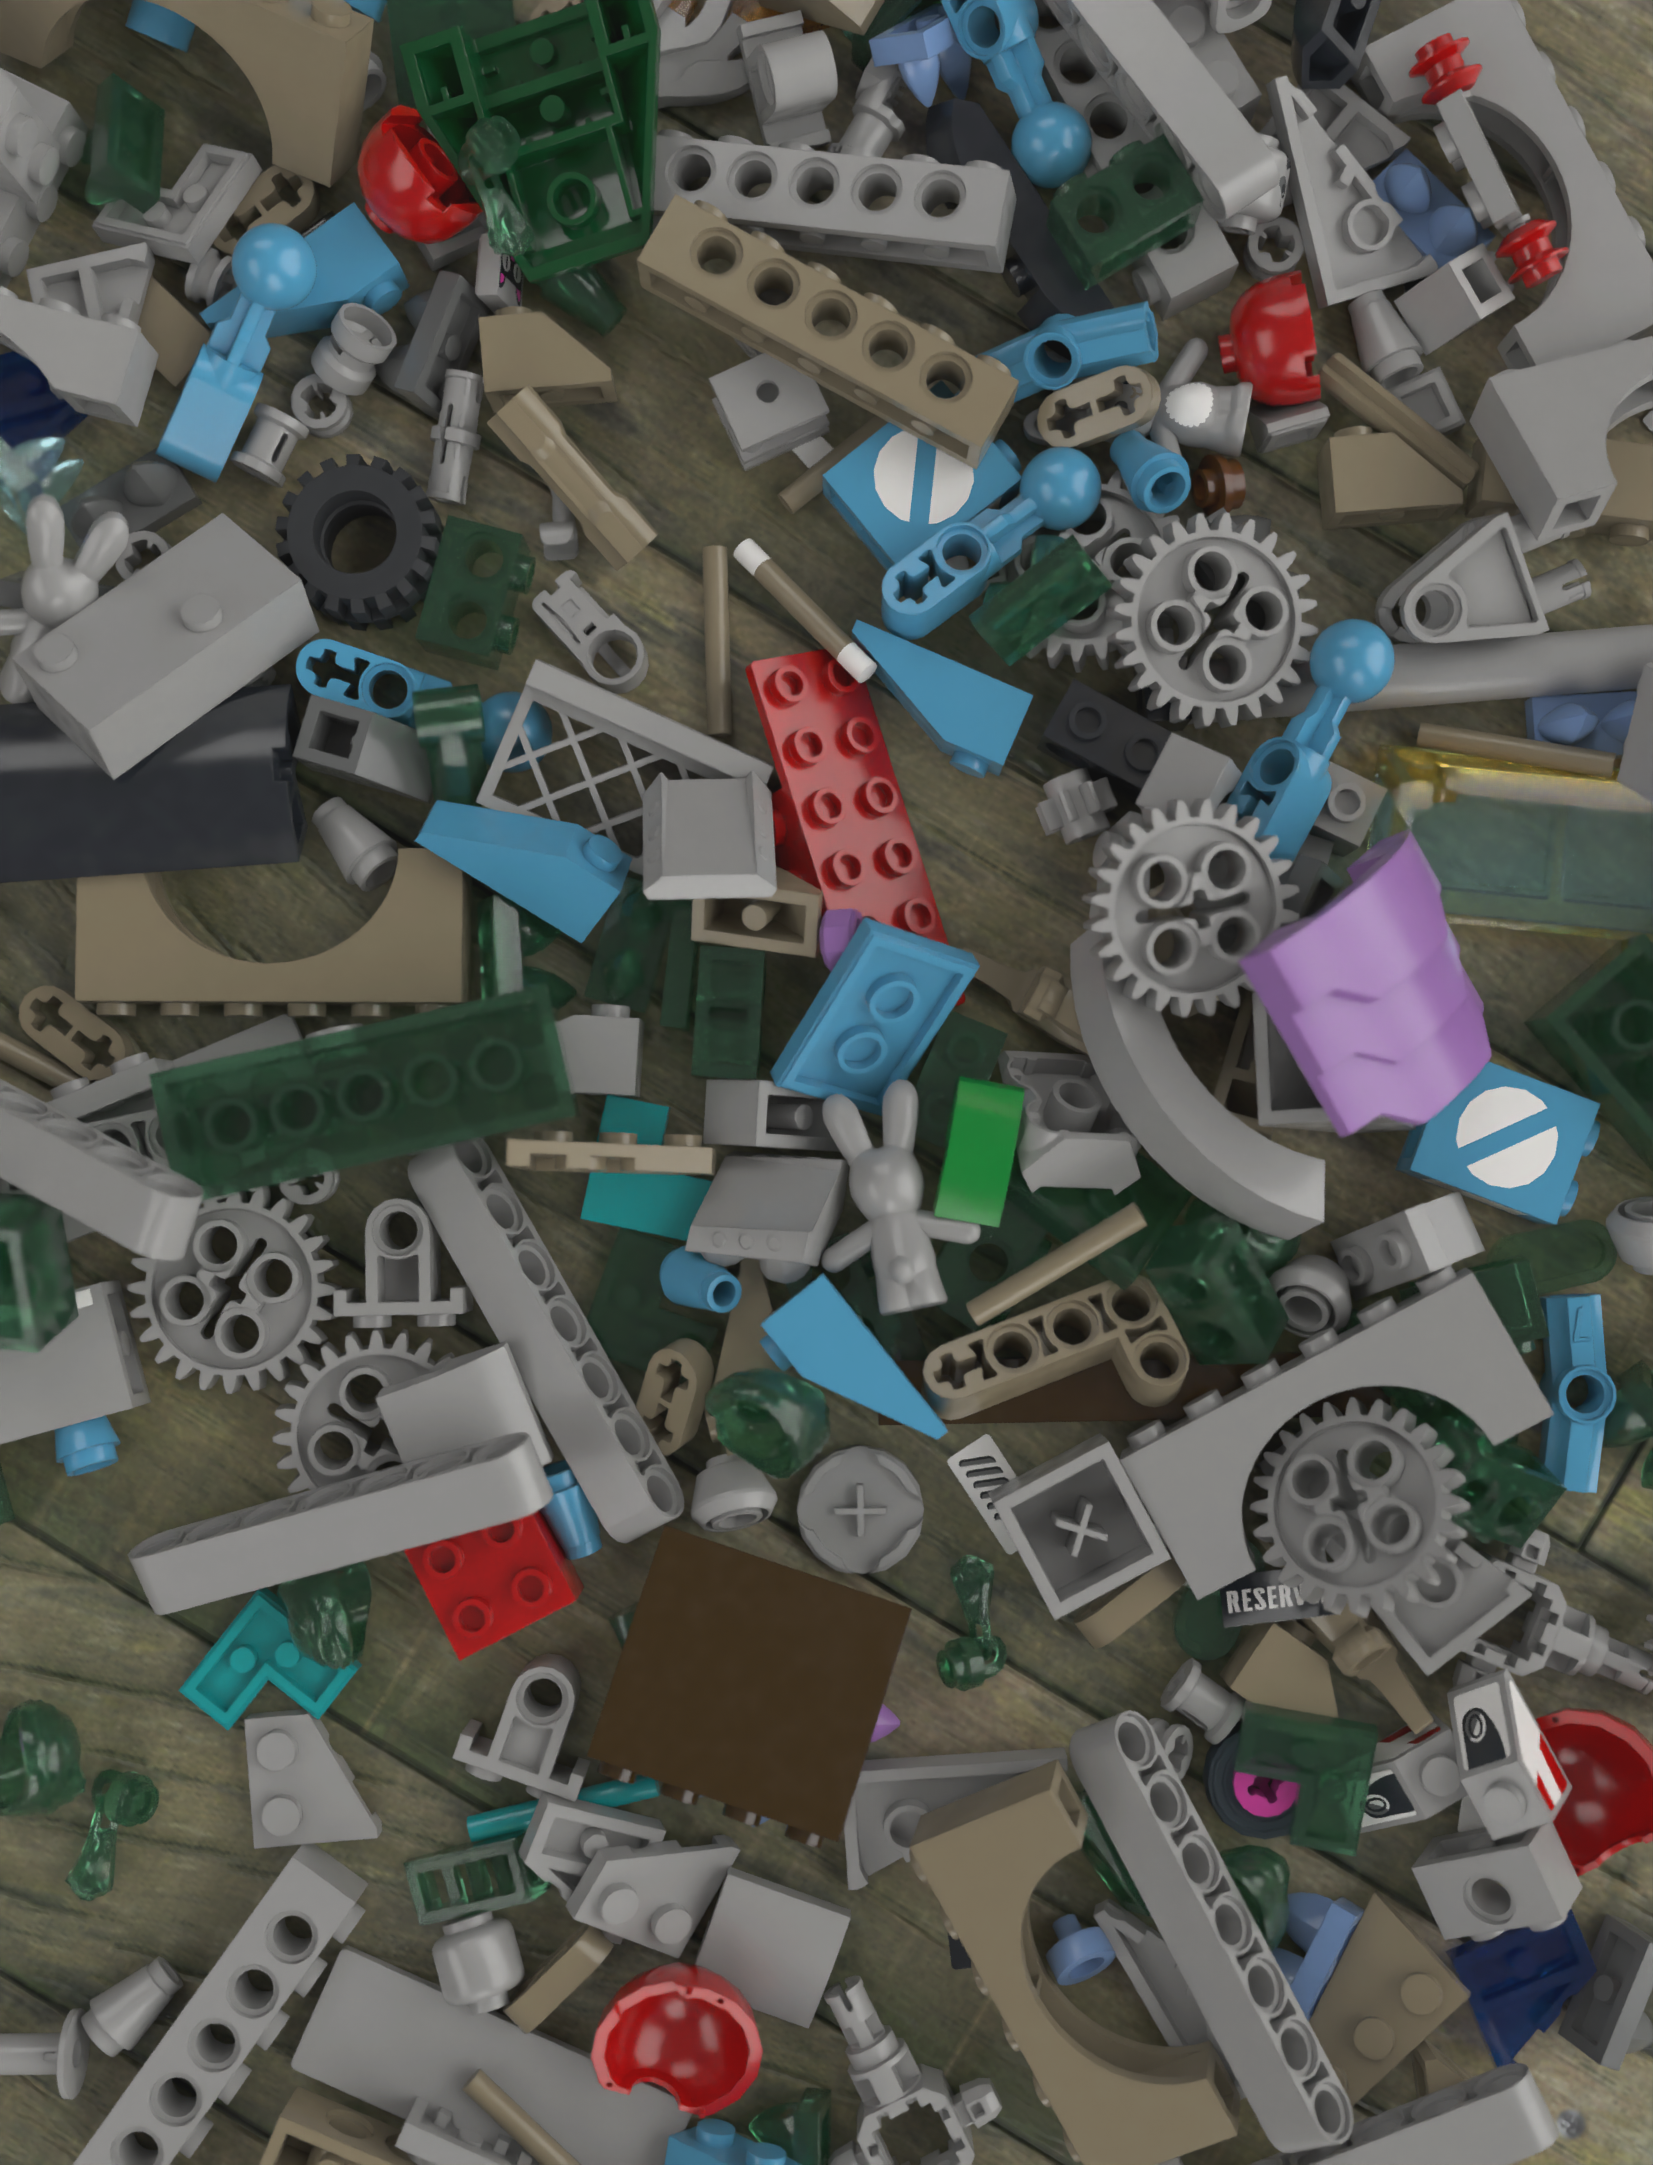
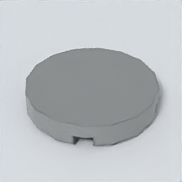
M861 1444L835 1449L816 1462L801 1484L797 1505L801 1536L815 1557L836 1571L850 1574H864L868 1572L871 1574L885 1571L906 1557L920 1536L924 1512L919 1483L905 1462L885 1449Z

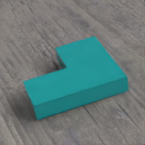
M607 1094L599 1133L638 1134L637 1144L663 1145V1135L666 1132L670 1107ZM590 1173L580 1219L687 1241L691 1224L713 1181L686 1175Z
M265 1587L255 1592L178 1691L226 1730L234 1726L268 1681L273 1683L316 1719H319L363 1664Z

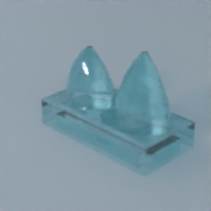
M0 436V507L26 536V514L32 498L40 494H47L54 497L59 503L69 491L83 467L84 461L81 458L58 461L65 444V440L61 436L31 439L12 448Z

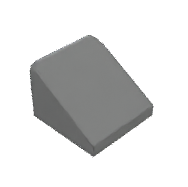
M1320 401L1295 406L1272 407L1260 404L1250 407L1247 419L1257 453L1262 452L1263 454L1315 439L1330 417L1328 407Z

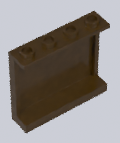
M664 1525L587 1756L600 1761L597 1772L613 1779L634 1784L637 1774L661 1781L662 1785L659 1793L669 1798L697 1805L699 1796L702 1795L725 1803L721 1814L733 1820L759 1827L763 1816L786 1824L784 1836L797 1842L817 1848L822 1847L824 1838L839 1842L912 1608Z

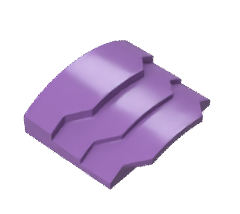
M1410 829L1378 841L1350 865L1347 871L1353 883L1320 912L1309 918L1276 929L1239 961L1340 1137L1351 1135L1380 1115L1412 1125L1426 1123L1469 1085L1492 1056L1482 1015L1484 1003L1460 962V945L1445 919L1440 898L1441 884Z

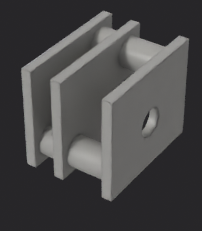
M766 353L709 378V382L716 395L712 402L744 471L830 432L828 428L829 421L826 416L829 413V408L816 381Z

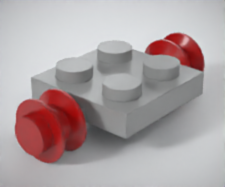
M1451 33L1443 34L1422 46L1415 53L1418 63L1410 69L1408 75L1410 78L1425 77L1430 86L1421 98V102L1425 105H1437L1444 121L1433 127L1435 135L1455 171L1458 172L1466 167L1472 178V181L1461 188L1476 220L1480 222L1484 230L1494 224L1503 236L1495 256L1496 258L1511 257L1516 266V270L1507 280L1508 284H1514L1522 280L1526 289H1530L1562 271L1563 268L1559 259L1570 250L1568 247H1552L1548 236L1557 225L1555 220H1532L1529 213L1522 214L1481 126L1468 103L1473 97L1470 89L1475 85L1483 67L1481 64L1465 65L1461 54L1470 43L1468 37L1454 40Z

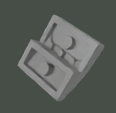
M507 1341L449 1359L441 1370L382 1388L375 1398L403 1464L517 1432L529 1434L542 1466L553 1460L554 1454Z
M729 1867L694 1965H700L722 1975L741 1991L752 2009L809 2028L851 1919V1910Z

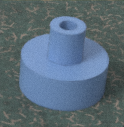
M1075 1914L1065 1915L1053 1923L1052 1927L1059 1942L1047 1952L1046 1959L1059 1985H1072L1085 1981L1103 1971L1115 1959L1116 1953L1100 1927L1082 1929Z

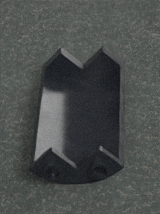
M292 685L242 687L115 780L38 708L35 702L0 705V883L299 862L308 825L295 774L298 760L293 757L301 724Z

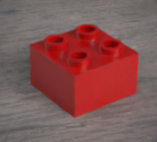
M540 1510L513 1521L404 1550L459 1661L577 1601L585 1588L571 1560L566 1559L563 1548L560 1547Z

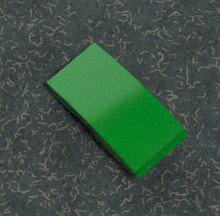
M959 1076L946 1133V1151L933 1205L934 1216L999 1227L1020 1125L1025 1093L1023 1087Z

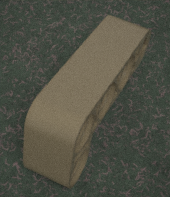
M1126 1274L937 1347L931 1351L925 1360L921 1393L941 1419H961L1112 1359L1131 1397L1142 1405L1159 1407L1167 1405L1176 1398L1187 1374L1190 1357L1188 1349L1159 1290L1150 1280L1141 1275ZM1120 1304H1130L1137 1307L1144 1315V1318L1133 1322L1126 1321L1120 1318L1113 1308ZM1060 1327H1074L1083 1333L1086 1340L1081 1344H1065L1057 1338L1054 1331ZM1006 1349L1017 1350L1024 1355L1027 1363L1019 1368H1008L997 1361L995 1354ZM1151 1359L1159 1360L1169 1367L1172 1375L1164 1379L1153 1378L1145 1373L1141 1363ZM975 1361H979L980 1368L974 1370ZM949 1374L954 1383L963 1381L962 1388L954 1390L949 1382L940 1383L941 1376Z

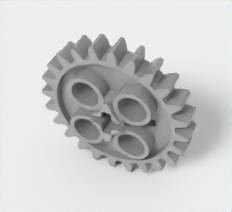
M1117 470L1107 484H1102L1099 504L1087 520L1103 523L1104 526L1101 530L1094 534L1083 535L1075 531L1077 527L1061 531L1041 527L1023 540L1021 554L1002 567L1001 570L991 576L992 579L987 581L984 589L986 598L990 601H996L990 607L995 623L1008 621L1004 631L1010 643L1025 637L1023 646L1026 657L1030 659L1045 647L1050 668L1055 669L1064 655H1071L1075 671L1081 672L1087 656L1095 655L1101 669L1108 670L1109 652L1118 650L1122 656L1128 653L1125 645L1107 643L1108 636L1123 629L1122 621L1115 620L1106 615L1108 608L1125 603V598L1111 588L1113 582L1122 578L1115 573L1120 567L1124 566L1123 562L1131 555L1138 554L1146 557L1141 546V542L1145 538L1155 534L1164 541L1163 527L1175 520L1180 523L1179 516L1164 517L1165 513L1157 514L1139 509L1134 504L1129 491L1124 490L1123 478L1120 471ZM1123 533L1130 535V537L1121 538L1116 541V538ZM1039 561H1049L1056 565L1051 572L1043 576H1033L1026 573L1031 565ZM1080 566L1083 567V568H1081V569H1079V570H1077V571L1075 572V569H1076V568H1078V567H1080ZM1097 567V570H1096V571H1094V572H1092V573H1089V572H1088V571H1091V570H1093L1094 568ZM1055 598V601L1049 606L1041 604L1043 601H1050ZM1079 604H1090L1098 608L1093 616L1085 620L1078 621L1067 616V613ZM1160 613L1157 625L1171 628L1173 626V618L1165 613Z
M1225 512L1214 518L1210 529L1203 513H1198L1188 519L1186 531L1175 520L1163 527L1164 541L1155 534H1152L1141 542L1146 557L1133 554L1125 559L1123 564L1134 579L1120 578L1113 582L1111 586L1117 594L1125 598V603L1114 605L1106 610L1107 616L1123 622V629L1108 636L1107 643L1125 645L1128 652L1119 658L1114 666L1116 669L1134 666L1138 674L1131 681L1128 690L1133 692L1147 686L1153 691L1147 704V709L1150 711L1170 702V722L1172 723L1185 720L1191 710L1195 729L1209 727L1214 719V715L1221 728L1236 725L1238 712L1246 721L1261 717L1260 702L1268 707L1279 705L1283 702L1282 694L1277 685L1289 688L1300 683L1301 679L1290 665L1302 664L1310 660V652L1298 644L1300 639L1318 634V628L1302 622L1301 614L1315 608L1317 601L1299 599L1297 590L1310 580L1309 574L1291 577L1287 569L1293 563L1297 554L1295 551H1291L1276 557L1272 553L1278 534L1275 532L1266 535L1258 541L1254 540L1255 520L1249 519L1241 523L1234 532H1232L1230 514ZM1197 560L1207 563L1214 572L1215 585L1212 591L1202 588L1195 579L1194 566ZM1238 574H1242L1245 577L1243 587L1237 595L1227 602L1214 619L1213 625L1219 631L1202 638L1194 648L1195 650L1188 661L1186 670L1179 667L1180 658L1186 649L1190 648L1210 624L1211 618L1205 612L1222 605L1226 601L1236 583ZM1249 599L1258 602L1264 610L1265 624L1262 630L1254 628L1248 622L1246 605ZM1160 613L1171 616L1177 622L1179 638L1175 645L1165 642L1159 635L1157 620ZM1212 652L1223 655L1228 662L1230 671L1225 684L1217 681L1210 672L1209 659Z
M1195 798L1189 812L1184 800L1171 799L1167 802L1166 819L1156 807H1145L1142 809L1144 829L1133 822H1122L1119 827L1126 843L1121 846L1103 842L1100 847L1112 862L1108 869L1090 867L1088 873L1093 878L1103 884L1101 892H1091L1082 895V901L1099 907V916L1084 922L1083 929L1102 932L1104 939L1091 948L1090 953L1092 956L1114 958L1103 974L1105 978L1118 981L1129 976L1123 989V995L1137 1000L1147 991V1008L1161 1012L1169 1001L1172 1014L1187 1017L1193 1002L1198 1013L1208 1016L1214 1015L1216 996L1225 1005L1231 1007L1239 1006L1240 998L1237 988L1239 985L1247 990L1256 992L1239 961L1273 931L1279 929L1281 923L1299 920V914L1283 908V899L1298 893L1299 886L1282 884L1278 877L1292 866L1291 859H1270L1269 854L1279 842L1277 836L1263 835L1254 839L1260 819L1245 816L1235 824L1237 817L1236 805L1221 804L1213 814L1211 799ZM1221 851L1227 859L1228 872L1225 879L1215 886L1208 876V864L1211 858ZM1158 863L1163 868L1165 884L1157 896L1150 898L1145 892L1143 877L1152 864ZM1240 892H1244L1246 896L1245 901L1239 905L1195 909L1189 913V918L1164 915L1142 923H1137L1135 919L1139 911L1153 908L1186 906L1193 902V897L1218 900ZM1231 917L1237 927V937L1234 944L1229 949L1223 951L1217 941V932L1220 925ZM1168 929L1175 941L1174 951L1165 962L1159 964L1153 954V944L1156 937L1162 931Z
M231 1185L225 1202L222 1193L217 1187H209L204 1189V1207L199 1206L184 1258L172 1261L157 1260L149 1257L132 1258L131 1264L146 1272L145 1281L127 1285V1290L145 1295L146 1303L132 1310L130 1316L133 1318H150L152 1326L145 1330L139 1339L141 1342L161 1340L164 1345L155 1358L158 1364L175 1357L180 1359L175 1376L178 1380L188 1378L196 1370H200V1389L207 1390L213 1388L219 1377L222 1376L226 1393L232 1394L240 1390L245 1375L253 1391L266 1387V1369L278 1381H282L291 1377L287 1358L299 1365L307 1358L312 1360L304 1346L305 1341L318 1345L326 1343L328 1337L316 1324L318 1320L323 1321L337 1318V1316L334 1317V1309L324 1305L323 1302L324 1296L333 1295V1291L342 1289V1286L325 1282L324 1273L337 1267L339 1261L337 1259L320 1260L318 1251L329 1242V1236L323 1235L309 1238L306 1232L312 1225L315 1217L312 1214H304L294 1220L289 1218L294 1202L288 1198L281 1199L271 1208L270 1189L258 1188L250 1202H248L245 1186ZM222 1227L232 1231L237 1239L236 1253L228 1262L220 1260L212 1248L213 1237ZM263 1238L267 1243L264 1252L245 1272L253 1257L257 1241ZM277 1259L286 1263L292 1272L291 1286L283 1295L275 1293L266 1281L268 1267ZM245 1272L239 1283V1288L246 1293L245 1298L232 1300L226 1304L232 1292V1289L225 1284L226 1278L238 1277ZM188 1282L200 1288L204 1298L202 1310L196 1317L188 1315L180 1305V1292ZM226 1304L217 1321L214 1335L211 1338H207L204 1335V1329L209 1321L218 1314L222 1306ZM241 1315L248 1316L254 1320L259 1329L258 1341L252 1349L242 1347L234 1337L233 1327Z
M374 1328L370 1343L363 1346L358 1335L354 1331H350L345 1337L346 1352L341 1353L329 1341L321 1347L322 1358L325 1362L324 1366L308 1358L299 1366L309 1383L290 1380L284 1388L292 1398L298 1401L297 1404H281L275 1412V1416L291 1423V1427L281 1429L273 1436L274 1443L291 1446L292 1450L279 1459L277 1462L278 1469L297 1468L299 1472L288 1487V1491L294 1493L306 1488L312 1490L377 1471L379 1465L389 1461L403 1464L392 1438L386 1437L381 1445L369 1440L372 1434V1429L369 1426L375 1427L380 1419L384 1420L377 1402L366 1404L353 1396L350 1388L351 1379L362 1374L372 1375L385 1388L441 1370L446 1361L454 1358L455 1355L450 1352L435 1362L429 1357L433 1345V1339L429 1337L417 1350L408 1348L409 1334L407 1329H402L394 1344H386L382 1328ZM335 1403L342 1406L347 1413L359 1419L360 1422L332 1414L329 1411V1405ZM336 1431L343 1433L350 1439L353 1445V1454L342 1460L329 1458L320 1447V1437L327 1432Z
M1352 1397L1348 1401L1345 1416L1330 1402L1323 1403V1422L1321 1423L1302 1413L1299 1415L1303 1434L1297 1438L1284 1430L1279 1432V1436L1287 1448L1283 1456L1273 1452H1265L1263 1455L1267 1462L1275 1468L1273 1476L1254 1477L1253 1482L1268 1491V1499L1250 1504V1509L1262 1516L1268 1517V1522L1255 1529L1253 1534L1254 1537L1264 1542L1275 1543L1262 1558L1266 1563L1274 1567L1285 1565L1278 1580L1290 1588L1302 1584L1299 1598L1314 1605L1323 1597L1324 1609L1334 1614L1340 1615L1348 1601L1351 1613L1361 1618H1367L1371 1599H1373L1379 1610L1387 1614H1393L1395 1609L1394 1593L1397 1592L1405 1599L1416 1604L1420 1600L1414 1582L1421 1578L1438 1587L1441 1581L1438 1574L1432 1568L1436 1559L1453 1564L1457 1561L1455 1555L1444 1546L1446 1539L1465 1538L1467 1535L1464 1529L1451 1522V1514L1461 1513L1470 1509V1504L1467 1501L1450 1494L1451 1490L1459 1487L1466 1481L1465 1476L1456 1469H1443L1455 1456L1454 1452L1444 1444L1432 1447L1438 1436L1437 1431L1426 1423L1415 1428L1417 1417L1404 1408L1400 1409L1392 1418V1407L1379 1399L1372 1405L1368 1414L1365 1404ZM1344 1451H1348L1347 1467L1349 1475L1343 1470L1340 1456ZM1390 1451L1392 1454L1390 1470L1383 1477L1372 1480L1370 1477L1372 1461L1382 1452ZM1328 1471L1329 1484L1326 1491L1321 1496L1311 1499L1309 1496L1311 1480L1316 1474ZM1356 1492L1366 1497L1367 1502L1359 1505ZM1358 1508L1360 1521L1350 1516L1349 1511ZM1408 1514L1410 1518L1408 1534L1402 1541L1390 1544L1387 1539L1389 1524L1395 1517ZM1344 1533L1346 1537L1344 1554L1338 1560L1328 1563L1325 1556L1328 1541L1333 1536ZM1367 1537L1374 1545L1377 1554L1376 1561L1373 1563L1368 1562L1369 1544Z

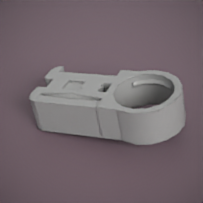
M565 571L555 580L558 589L552 595L543 590L532 601L533 610L546 628L587 671L595 685L615 694L630 692L641 684L648 671V653L637 633L625 626L614 613L609 616L582 586L579 587L582 585V582L575 571ZM623 640L634 645L637 660L632 669L621 660L609 646L608 642ZM597 652L620 676L619 678H606L595 670L593 662Z

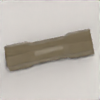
M529 384L487 422L520 461L532 466L581 522L586 537L616 571L630 562L658 535L655 528L628 497L615 491L566 435L562 421Z

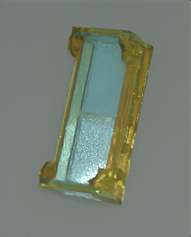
M1379 744L1374 783L1388 790L1369 827L1367 851L1378 841L1410 829L1441 884L1440 898L1447 923L1653 943V803L1617 782L1620 767H1613L1611 778H1604L1433 749Z

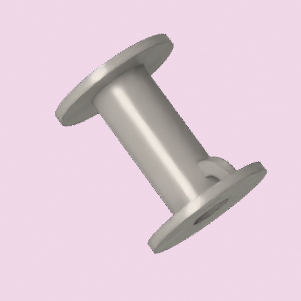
M82 2008L72 2009L64 2021L61 2033H0V2075H57V2085L63 2099L76 2098L85 2079L90 2050V2037L81 2022V2017L86 2013L85 2010Z

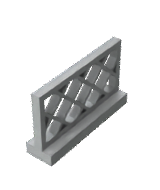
M536 659L476 803L493 810L549 819L530 811V809L546 803L552 820L561 821L553 800L588 787L602 822L585 829L593 834L605 830L608 838L620 848L612 826L643 815V806L609 819L595 784L631 771L643 801V794L646 790L637 768L659 759H665L676 764L682 780L689 779L686 769L707 779L746 778L750 771L753 770L762 782L767 785L774 766L551 664ZM533 701L559 712L568 735L567 738L533 751L523 727ZM569 717L593 728L575 734ZM602 732L618 738L627 764L592 777L578 741ZM519 735L526 754L508 760ZM627 743L651 754L634 761ZM572 745L585 780L550 793L536 758ZM529 761L543 796L517 805L494 795L503 770ZM622 851L632 858L629 870L643 875V854L635 857Z

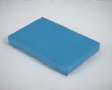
M864 918L770 1071L775 1085L824 1100L833 1094H842L849 1098L859 1110L882 1116L883 1097L886 1090L894 1081L908 1079L979 969L980 965L973 953Z

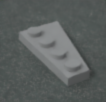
M1303 1429L1300 1430L1294 1436L1298 1438L1301 1434L1304 1433ZM1283 1444L1273 1453L1283 1456L1287 1448ZM1343 1452L1340 1456L1342 1468L1349 1475L1347 1467L1348 1454ZM1264 1459L1258 1464V1467L1266 1476H1273L1275 1468ZM1328 1471L1316 1474L1309 1485V1496L1311 1499L1321 1496L1326 1491L1329 1484ZM1370 1471V1477L1372 1480L1379 1479V1477H1377ZM1356 1492L1359 1505L1367 1502L1366 1497ZM1358 1508L1349 1511L1350 1516L1360 1521ZM1408 1514L1395 1517L1389 1524L1387 1539L1390 1544L1402 1541L1408 1534L1410 1529ZM1339 1533L1333 1536L1327 1543L1325 1550L1334 1561L1338 1560L1345 1552V1534ZM1367 1537L1369 1544L1368 1562L1373 1563L1376 1561L1377 1554L1374 1545ZM1447 1538L1444 1544L1457 1558L1456 1563H1446L1436 1559L1432 1565L1441 1581L1438 1587L1421 1578L1414 1582L1419 1594V1602L1414 1604L1398 1592L1394 1593V1613L1387 1614L1379 1610L1373 1599H1371L1370 1606L1427 1677L1533 1595L1459 1538Z

